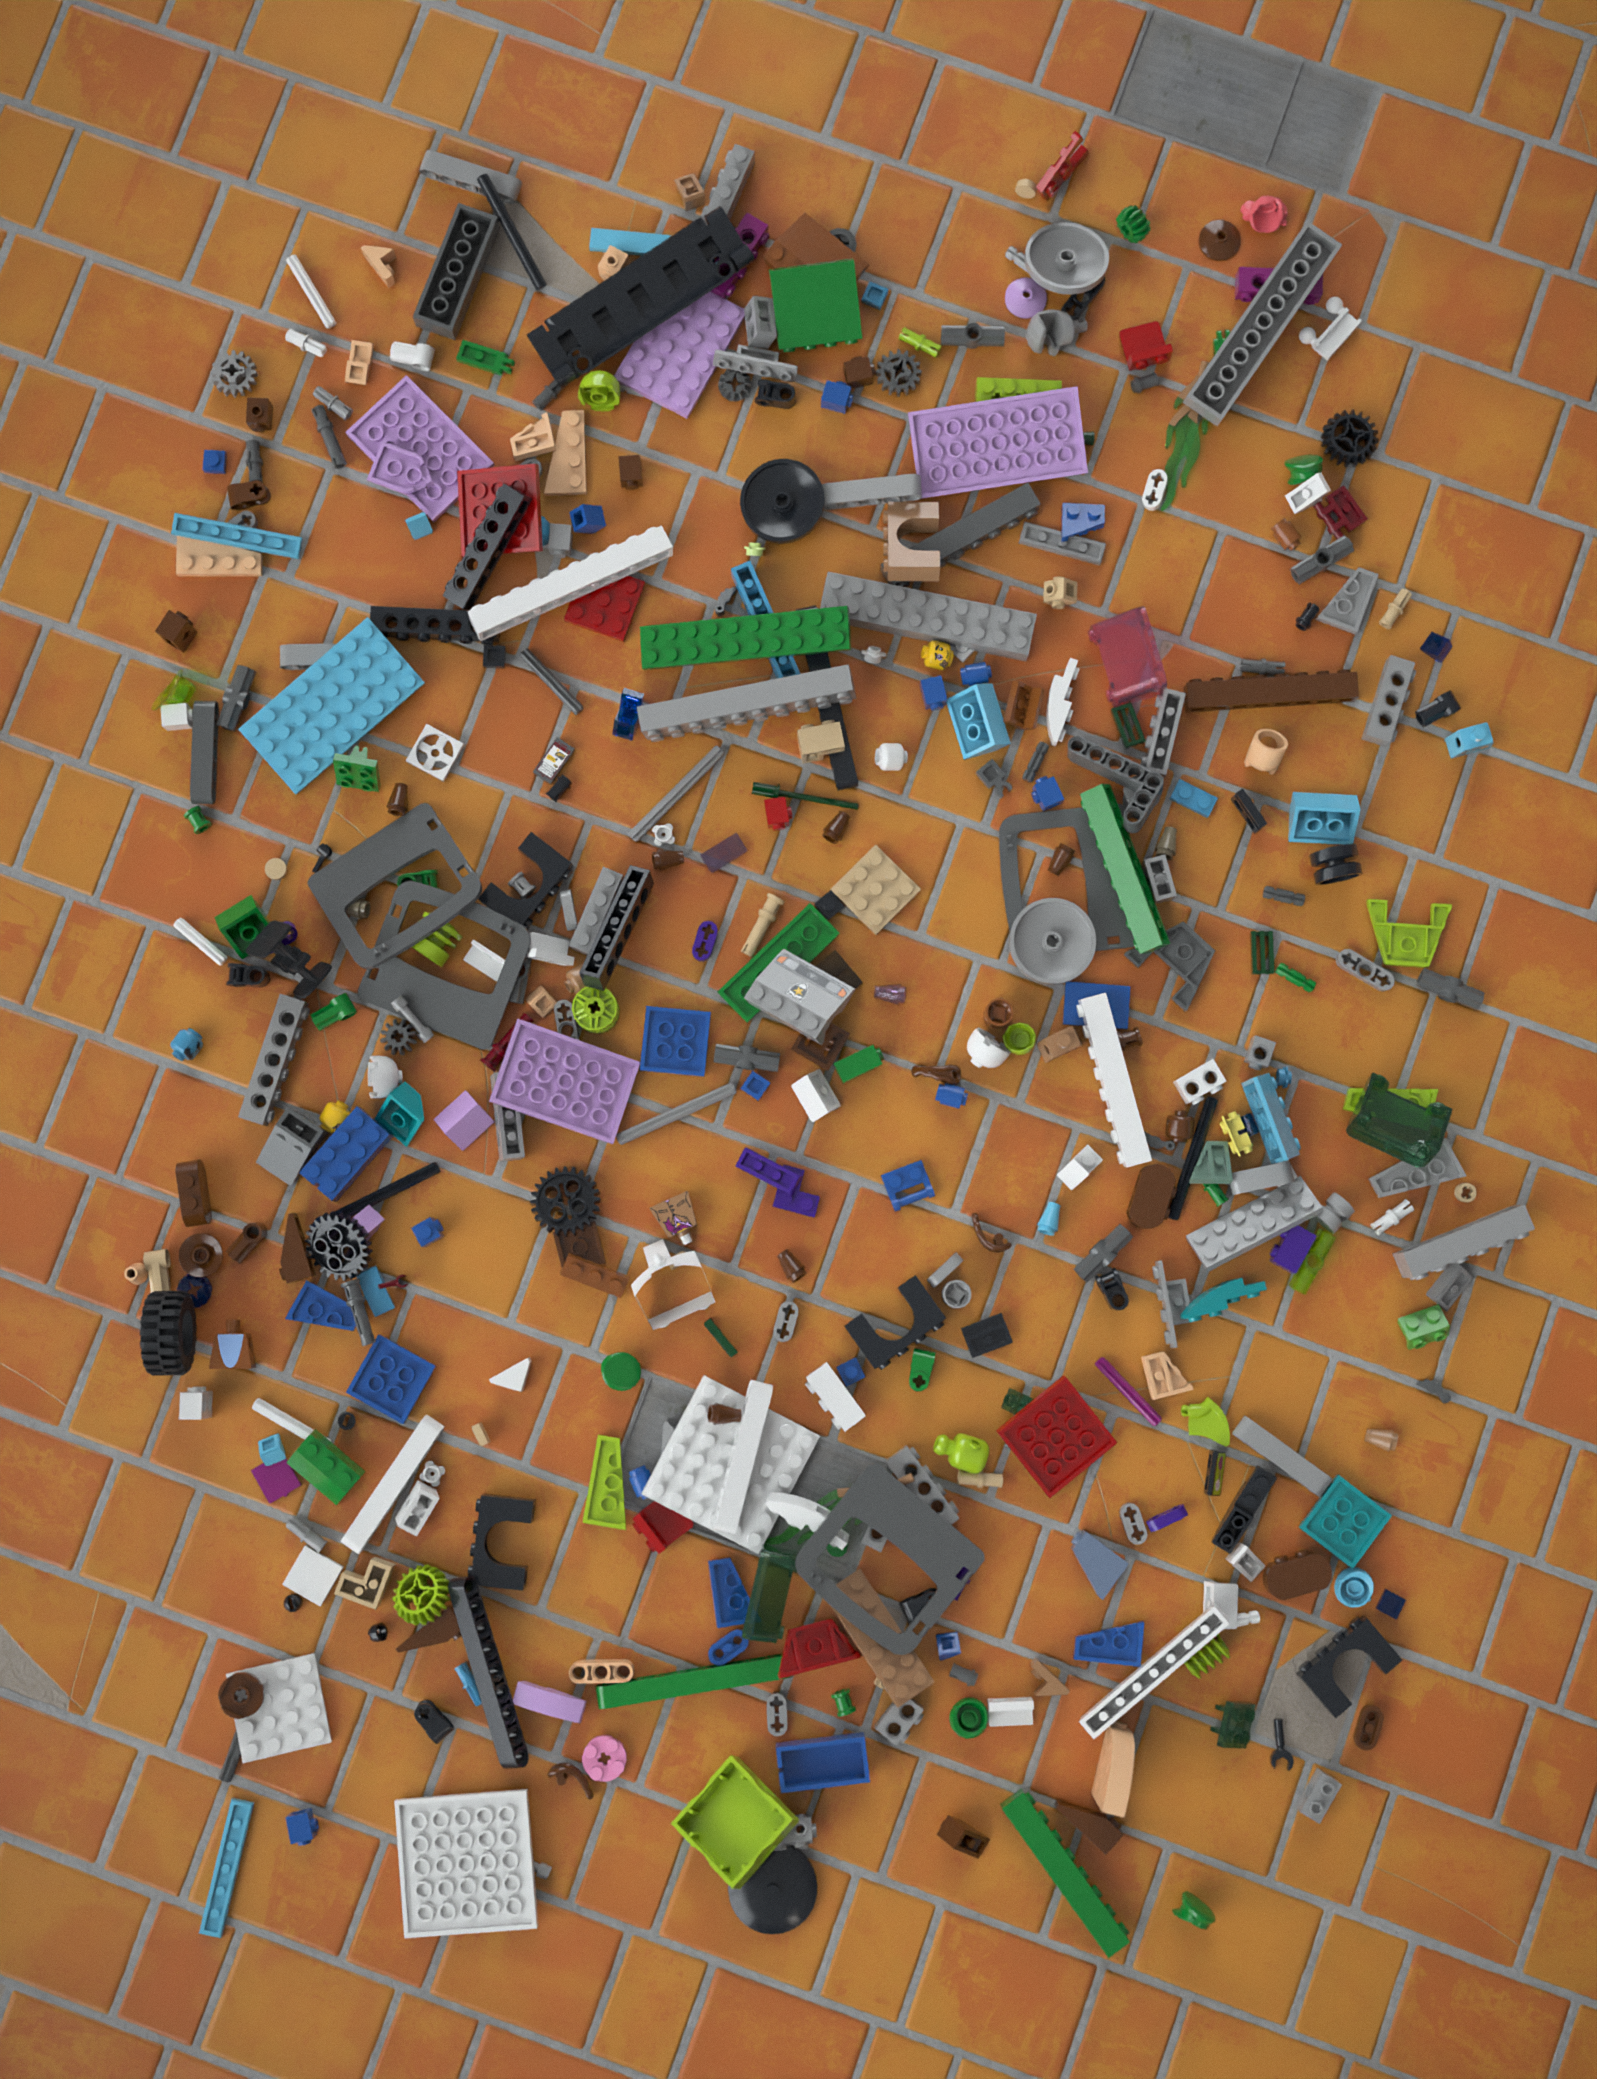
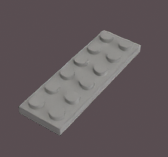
M1301 1176L1294 1179L1295 1182L1276 1188L1186 1235L1188 1243L1207 1272L1323 1212V1207Z

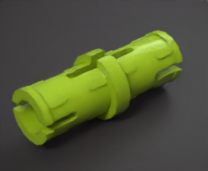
M906 327L902 329L903 334L900 333L899 340L914 346L917 351L922 350L937 358L939 354L937 351L940 352L942 345H938L926 339L925 335H919Z

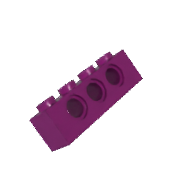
M747 212L736 228V231L742 242L745 239L753 240L752 243L745 244L756 259L758 249L761 245L764 246L767 243L770 235L768 234V225ZM722 263L718 271L722 275L723 273H728L729 268L727 264ZM744 267L710 292L724 299L727 296L731 297L736 289L735 284L739 279L742 280L744 278L747 268Z
M1239 267L1235 275V300L1251 302L1260 290L1253 284L1257 283L1263 286L1275 268ZM1323 274L1303 301L1304 304L1313 305L1321 299L1323 295Z

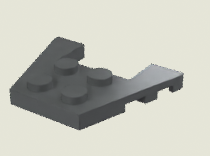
M1183 921L1166 930L1171 944L1145 954H1140L1136 948L1125 952L1124 956L1137 968L1152 953H1155L1186 982L1171 998L1172 1001L1186 1012L1215 950Z

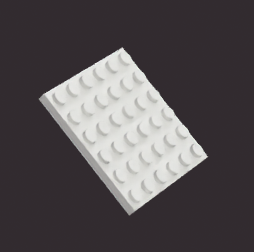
M703 1375L646 1483L642 1495L759 1554L779 1514L770 1511L766 1505L768 1495L771 1492L791 1493L820 1436L768 1409L736 1533L731 1534L712 1529L738 1422L713 1425L707 1419L708 1407L710 1404L719 1403L735 1409H741L742 1412L745 1396Z
M528 1789L402 1798L394 1801L404 1938L538 1928Z

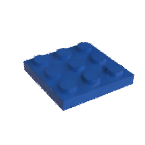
M646 1006L640 1071L705 1077L711 1012Z
M378 1334L375 1339L376 1342L371 1346L346 1393L404 1424L435 1370L436 1365Z

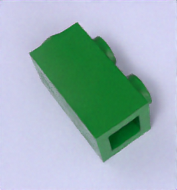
M871 1045L835 1062L834 1067L842 1083L845 1084L881 1067V1061L884 1060V1057L879 1048L875 1049L874 1045Z

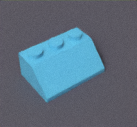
M992 683L975 684L947 699L948 710L964 760L997 751L1011 744Z
M1293 792L1289 808V842L1353 844L1361 810L1357 795Z

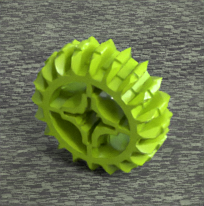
M425 1564L424 1567L417 1565L416 1569L409 1568V1574L402 1573L403 1580L396 1581L399 1587L393 1589L394 1593L397 1594L392 1597L393 1602L396 1603L393 1607L398 1611V1616L407 1623L427 1625L428 1620L435 1622V1616H442L440 1611L447 1609L445 1602L451 1601L450 1597L447 1596L449 1594V1580L446 1579L445 1574L439 1571L437 1567ZM427 1580H432L434 1587H430L427 1584ZM413 1602L417 1610H411L409 1603Z

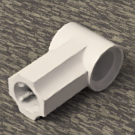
M394 341L390 350L391 361L412 365L421 371H430L435 349L422 343L415 346Z

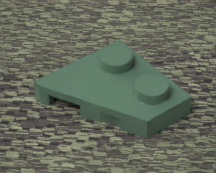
M1206 1141L1189 1183L1231 1184L1233 1177L1228 1141Z

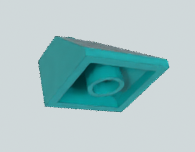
M404 1081L389 1093L374 1119L406 1147L410 1144L425 1119L421 1095Z

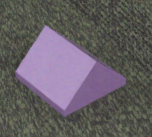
M466 1090L434 1118V1121L462 1151L495 1122Z

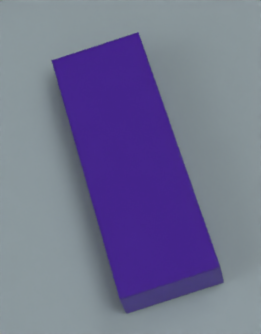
M746 1147L735 1165L737 1168L791 1196L802 1179V1176Z

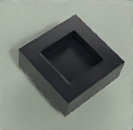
M484 645L483 667L505 669L506 647Z
M831 890L814 904L827 921L844 908V905Z

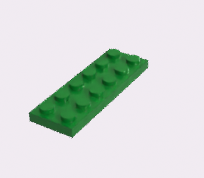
M809 903L717 993L748 1023L761 1010L750 1005L744 997L755 979L783 949L811 963L840 933Z

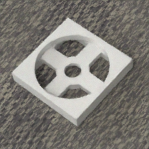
M426 724L406 762L444 782L461 753L464 743ZM430 735L439 736L436 744L432 746L424 742L425 738ZM447 741L452 744L453 757L444 753L443 748ZM434 749L439 750L438 757H433L431 755V752ZM419 750L425 752L428 756L424 765H421L417 759V752ZM441 761L447 764L443 769L432 770L436 762Z

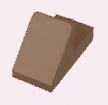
M694 173L674 180L676 188L681 195L685 211L705 205V193Z
M1036 1657L1029 1663L1033 1668L1031 1673L1040 1681L1043 1678L1045 1679L1034 1691L1036 1696L1068 1695L1069 1689Z

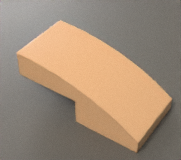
M351 341L345 382L367 385L373 356V343Z

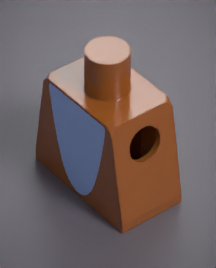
M227 1320L226 1333L215 1334L209 1369L256 1368L251 1333H240V1320Z

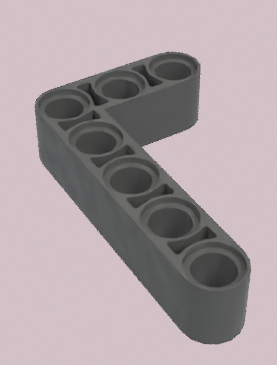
M1072 737L1067 744V756L1071 762L1136 792L1124 812L1123 828L1128 833L1139 832L1162 795L1164 783L1162 775L1083 737ZM1074 748H1079V749H1081V750H1080V751H1074L1073 749H1074ZM1093 757H1099L1100 759H1099V760H1093V759H1091V758H1093ZM1118 766L1119 769H1112L1110 767ZM1137 775L1138 778H1131L1130 776ZM1150 784H1156L1157 787H1154V788H1153V787H1150L1149 785H1150ZM1146 801L1148 804L1142 805L1138 802ZM1130 818H1135V819H1137L1138 821H1136V822H1131V821H1129L1128 819H1130Z

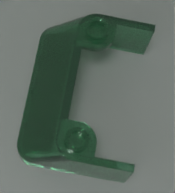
M765 1543L762 1544L741 1638L777 1643V1639L782 1640L785 1626H782L781 1622L792 1573H797L795 1567L797 1551Z

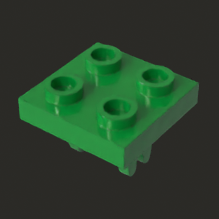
M355 746L350 755L334 754L333 764L337 785L345 788L362 789L368 792H379L381 783L378 761L367 759V747H364L363 751H359V746Z

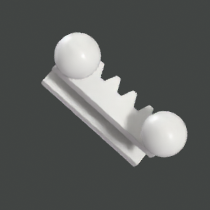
M1331 297L1326 303L1327 311L1339 316L1319 338L1316 337L1315 330L1311 327H1305L1299 333V340L1303 344H1311L1312 348L1327 361L1362 322L1361 319L1356 320L1348 313L1349 309L1343 307V302L1339 297Z

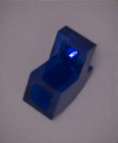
M627 688L623 689L620 708L614 719L612 735L633 741L639 726L637 707L645 704L643 703L644 693Z

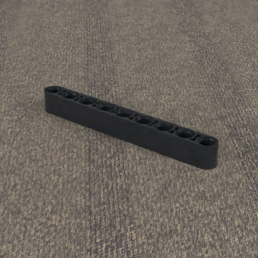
M813 605L795 609V611L817 609V606ZM828 653L805 655L809 672L831 668ZM833 703L831 707L819 709L818 707L821 724L827 720H834L835 722L840 721L845 750L829 754L837 791L859 786L840 703Z
M473 1576L453 1578L449 1581L448 1592L499 1763L504 1769L525 1767L529 1761L528 1750L477 1580Z

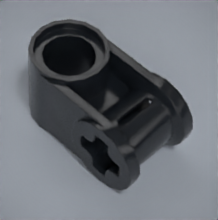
M766 379L758 380V396L754 400L757 405L790 409L795 405L796 396L793 386ZM783 394L791 395L789 399L781 398Z
M228 963L230 970L229 980L226 982L227 986L261 988L267 986L270 981L269 972L259 966ZM257 972H261L262 978L260 981L255 982L254 975Z
M1115 1267L1104 1275L1094 1276L1110 1309L1120 1311L1127 1307L1129 1299ZM1111 1278L1113 1279V1280L1110 1281V1282L1104 1283L1105 1281H1107V1280H1109V1279H1111ZM1114 1295H1120L1123 1298L1122 1306L1116 1307L1113 1304L1112 1298Z
M929 1588L899 1603L909 1625L929 1601L928 1597L933 1596L937 1589Z
M423 1700L417 1705L414 1712L415 1719L435 1744H438L455 1729L451 1721L432 1701ZM422 1708L424 1710L428 1708L430 1710L429 1714L422 1715Z

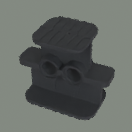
M276 920L271 921L248 946L246 953L261 959L267 957L271 952L276 954L270 963L285 973L289 972L292 975L299 973L303 979L295 987L293 994L297 997L306 998L321 984L331 971L332 966L325 962H319L309 971L305 965L310 961L311 956L295 946L291 947L288 944L285 946L281 943L290 932L292 926Z

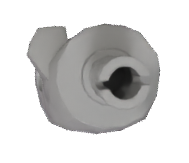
M1050 309L1038 312L1031 318L1026 330L1028 345L1033 352L1041 354L1044 342L1048 347L1049 355L1056 356L1060 346L1072 342L1074 333L1087 331V321H1085V318L1072 320L1068 313L1060 310Z

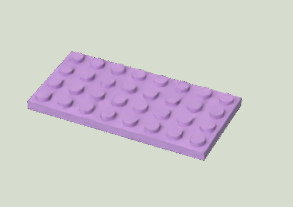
M1077 386L908 412L916 474L921 476L922 498L1088 473Z

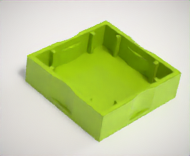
M730 1755L709 1779L702 1792L686 1805L671 1824L692 1847L699 1850L705 1856L710 1866L732 1889H741L800 1820L739 1757Z

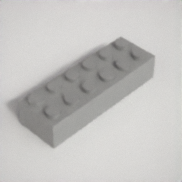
M1525 1204L1514 1205L1395 1252L1393 1257L1402 1278L1420 1280L1429 1276L1427 1273L1429 1271L1440 1272L1449 1268V1263L1459 1264L1469 1260V1255L1479 1256L1489 1252V1247L1499 1248L1509 1244V1239L1519 1240L1530 1235L1529 1231L1534 1230L1535 1227Z

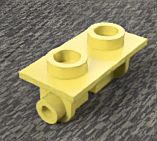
M1236 1111L1229 1113V1119L1226 1120L1222 1116L1223 1121L1219 1123L1223 1133H1229L1232 1141L1228 1142L1232 1153H1237L1240 1157V1152L1243 1150L1245 1154L1252 1152L1253 1144L1247 1132L1241 1135L1238 1134L1239 1130L1245 1128L1240 1114L1237 1115Z

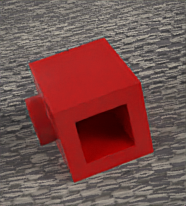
M785 797L764 800L768 829L773 828V831L786 829L785 826H789V819H793L791 806L787 807Z

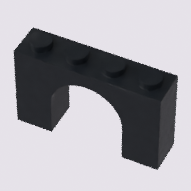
M532 832L518 847V850L540 867L543 882L539 891L528 899L520 900L510 897L491 882L478 898L487 908L525 926L527 930L533 924L532 918L536 913L540 914L545 909L547 899L557 894L560 889L559 884L563 879L566 881L572 875V868L574 867L569 860Z
M916 1275L897 1287L911 1307L914 1316L912 1328L907 1335L897 1340L884 1339L874 1331L862 1313L844 1325L874 1369L879 1367L882 1370L891 1363L889 1359L894 1355L902 1356L909 1350L907 1346L912 1342H915L917 1345L927 1337L925 1335L926 1332L931 1329L935 1332L944 1325L943 1320L946 1317Z
M482 1494L481 1499L477 1498L475 1511L479 1512L478 1521H474L473 1534H476L475 1543L471 1544L470 1556H473V1565H469L467 1576H473L477 1580L478 1586L521 1591L525 1589L528 1566L502 1563L496 1560L488 1550L487 1537L490 1529L496 1523L502 1521L531 1524L534 1520L536 1499Z
M1357 1616L1348 1624L1349 1628L1344 1632L1340 1631L1332 1638L1333 1642L1327 1647L1322 1646L1315 1653L1316 1657L1311 1661L1307 1660L1299 1667L1300 1671L1296 1673L1334 1718L1339 1717L1352 1705L1351 1701L1336 1685L1333 1678V1665L1341 1653L1352 1649L1364 1651L1384 1674H1388L1402 1661L1396 1651L1364 1616Z

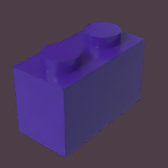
M1299 1225L1280 1234L1279 1236L1282 1237L1278 1245L1274 1244L1269 1253L1271 1256L1269 1261L1291 1274L1297 1273L1317 1237Z

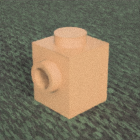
M610 245L598 264L600 277L606 280L629 265V255Z

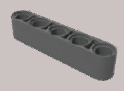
M194 701L190 777V800L192 804H215L218 754V726L216 724L219 719V705L217 701Z

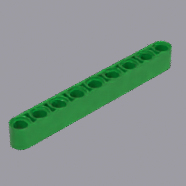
M782 1654L728 1662L720 1666L710 1665L632 1678L624 1683H602L595 1686L598 1708L608 1709L781 1680L778 1678Z

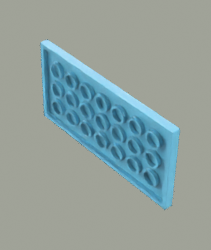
M367 617L238 730L297 795L333 764L335 753H346L421 688L425 682Z

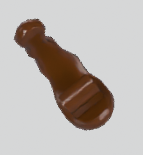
M949 1064L929 1067L915 1065L911 1070L914 1077L923 1075L924 1077H931L937 1081L947 1082L952 1085H958L961 1080V1069L957 1065Z
M972 1214L975 1233L980 1243L987 1250L999 1253L1011 1248L1012 1244L1010 1242L1003 1243L1004 1237L1001 1233H997L993 1237L994 1245L988 1242L981 1230L978 1214Z
M565 1762L558 1763L548 1771V1777L551 1778L555 1775L559 1785L566 1783V1773L572 1774L580 1782L586 1797L589 1800L594 1797L588 1781L574 1765Z

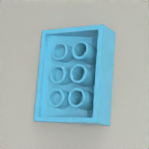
M1267 1073L1241 1083L1271 1164L1283 1162L1300 1155L1298 1151L1301 1149L1299 1141L1296 1137H1293L1291 1132L1293 1129L1292 1122L1289 1117L1286 1118L1283 1111L1285 1109L1282 1097H1278L1275 1090L1278 1088L1275 1078Z

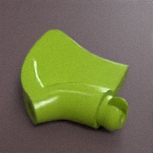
M1207 1397L1199 1404L1181 1406V1415L1183 1417L1188 1416L1189 1435L1205 1436L1223 1446L1230 1444V1431L1226 1416L1218 1404L1211 1398Z

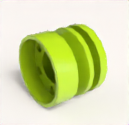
M424 912L422 916L426 917L429 913ZM447 923L412 946V948L440 967H443L450 957L443 948L447 945L455 949L456 945L449 939L453 937L461 941L463 937L456 931L455 927Z
M584 987L576 994L572 1003L574 1019L582 1029L589 1033L602 1034L608 1032L616 1025L619 1019L620 1008L618 1001L610 990L606 988L602 991L591 987ZM597 1003L600 1011H595L593 1014L590 1007L595 1006Z

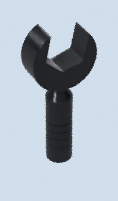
M1276 1718L1274 1719V1730L1278 1749L1272 1752L1270 1763L1275 1769L1276 1760L1284 1757L1288 1761L1287 1770L1290 1771L1294 1760L1292 1755L1283 1749L1285 1745L1283 1719Z

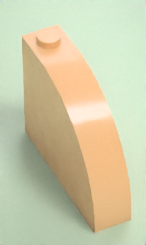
M1115 1721L1114 1724L1106 1729L1091 1794L1102 1812L1125 1817L1133 1774L1135 1744L1132 1731L1127 1728V1724Z

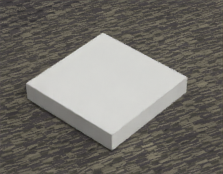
M305 1545L282 1585L316 1605L322 1606L344 1566Z

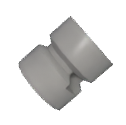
M1335 1192L1325 1201L1326 1206H1322L1323 1212L1314 1216L1332 1234L1342 1226V1220H1348L1355 1212L1353 1207Z
M952 1280L944 1285L941 1297L947 1306L962 1308L971 1299V1289L967 1283L961 1280Z

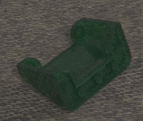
M1372 1072L1348 1122L1346 1133L1350 1137L1415 1167L1426 1166L1441 1149L1453 1109L1440 1102L1431 1103L1426 1108L1388 1091V1080L1384 1076Z

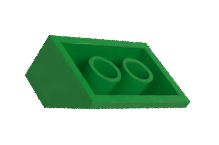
M316 1429L309 1434L286 1462L335 1505L342 1500L366 1472Z

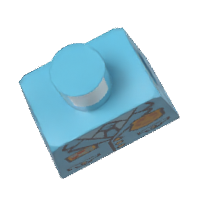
M1487 722L1460 729L1445 738L1451 759L1489 749L1494 743ZM1458 739L1460 740V743H1461L1460 747H1459L1458 744H1457V740H1458Z

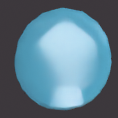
M1358 1567L1353 1569L1347 1568L1337 1576L1334 1590L1337 1599L1343 1605L1351 1608L1361 1607L1370 1602L1374 1591V1583L1371 1576L1365 1570Z

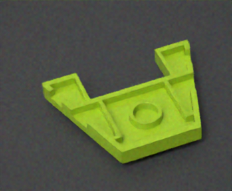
M1367 899L1366 904L1383 964L1428 968L1437 948L1441 932L1445 927L1448 914L1452 909V904L1432 903L1430 906V925L1388 923V900Z

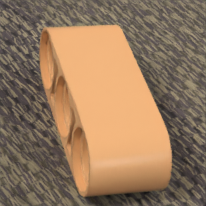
M628 1659L577 1660L569 1669V1678L578 1684L624 1683L632 1678L635 1668L634 1664ZM604 1666L608 1674L603 1677L599 1676L596 1673V1668ZM620 1666H627L630 1674L627 1676L620 1675L618 1672ZM575 1667H583L585 1675L583 1677L576 1676L574 1673Z

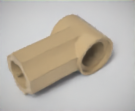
M168 1249L144 1252L143 1261L145 1269L148 1271L151 1293L154 1291H171L168 1269L170 1268L171 1261Z

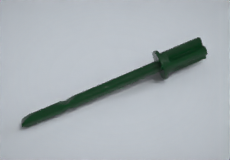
M753 782L752 794L771 798L782 796L858 810L859 807L858 803L780 790V784L774 786Z

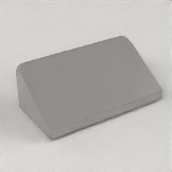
M1449 1263V1268L1442 1272L1426 1293L1432 1301L1439 1304L1445 1311L1449 1310L1473 1279L1461 1265L1456 1263Z

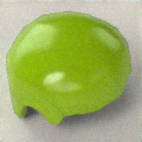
M1020 1022L1009 1025L1002 1036L1005 1048L1016 1055H1025L1030 1052L1037 1039L1034 1029L1028 1024Z

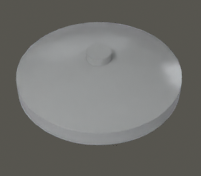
M1061 222L1044 226L1031 236L1026 246L1024 261L1029 275L1041 287L1059 294H1079L1093 289L1103 280L1108 268L1109 253L1104 241L1089 228L1079 224Z
M1060 898L1041 899L1029 904L1016 917L1009 935L1010 953L1019 970L1030 979L1048 985L1066 983L1083 973L1092 961L1096 949L1095 929L1088 915L1076 904Z

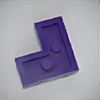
M783 1165V1167L797 1173L803 1178L805 1170L791 1167L788 1165ZM802 1179L792 1196L777 1188L773 1207L815 1218L820 1196L799 1191Z

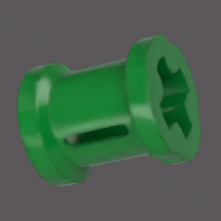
M199 806L191 808L184 814L185 819L189 820L194 827L193 831L195 834L203 833L212 825L209 820H206Z
M849 1688L838 1690L831 1694L838 1708V1717L856 1711V1707L852 1705L849 1696Z

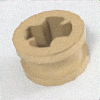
M1461 1183L1456 1186L1454 1194L1459 1201L1468 1203L1475 1199L1477 1191L1472 1184ZM1463 1187H1465V1189H1470V1192L1468 1193V1198H1466V1196H1461V1193H1463Z

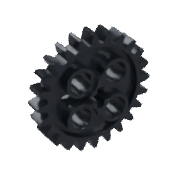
M564 1166L563 1172L555 1168L554 1175L547 1171L548 1178L540 1177L542 1184H535L538 1192H531L532 1196L536 1199L531 1200L530 1203L536 1207L532 1208L531 1212L537 1214L534 1219L536 1222L541 1221V1228L547 1226L548 1233L555 1229L556 1236H559L561 1231H563L565 1237L568 1236L569 1231H572L574 1236H576V1229L579 1228L584 1232L583 1225L586 1224L591 1227L589 1219H597L594 1211L601 1210L596 1205L601 1203V1199L595 1196L599 1195L600 1191L599 1189H594L597 1184L595 1181L590 1182L592 1179L590 1175L584 1177L585 1173L583 1170L577 1174L575 1167L570 1172H568L566 1166ZM560 1184L564 1186L572 1219H568L567 1210L563 1204L564 1199L559 1187ZM571 1185H579L577 1191H568ZM554 1190L558 1192L555 1198H547L549 1192ZM578 1204L584 1205V1209L581 1212H574L575 1206ZM556 1211H563L561 1218H553V1214Z
M332 1211L330 1214L326 1212L316 1218L309 1225L310 1230L306 1232L309 1237L305 1242L310 1244L306 1250L312 1251L309 1259L315 1258L316 1261L313 1265H320V1272L326 1270L327 1277L334 1274L335 1280L341 1277L345 1281L348 1278L353 1279L364 1272L369 1266L367 1263L372 1260L369 1255L373 1250L368 1248L372 1242L365 1239L369 1236V1233H362L364 1226L358 1227L357 1219L352 1222L351 1215L344 1218L343 1212L337 1215L335 1211Z

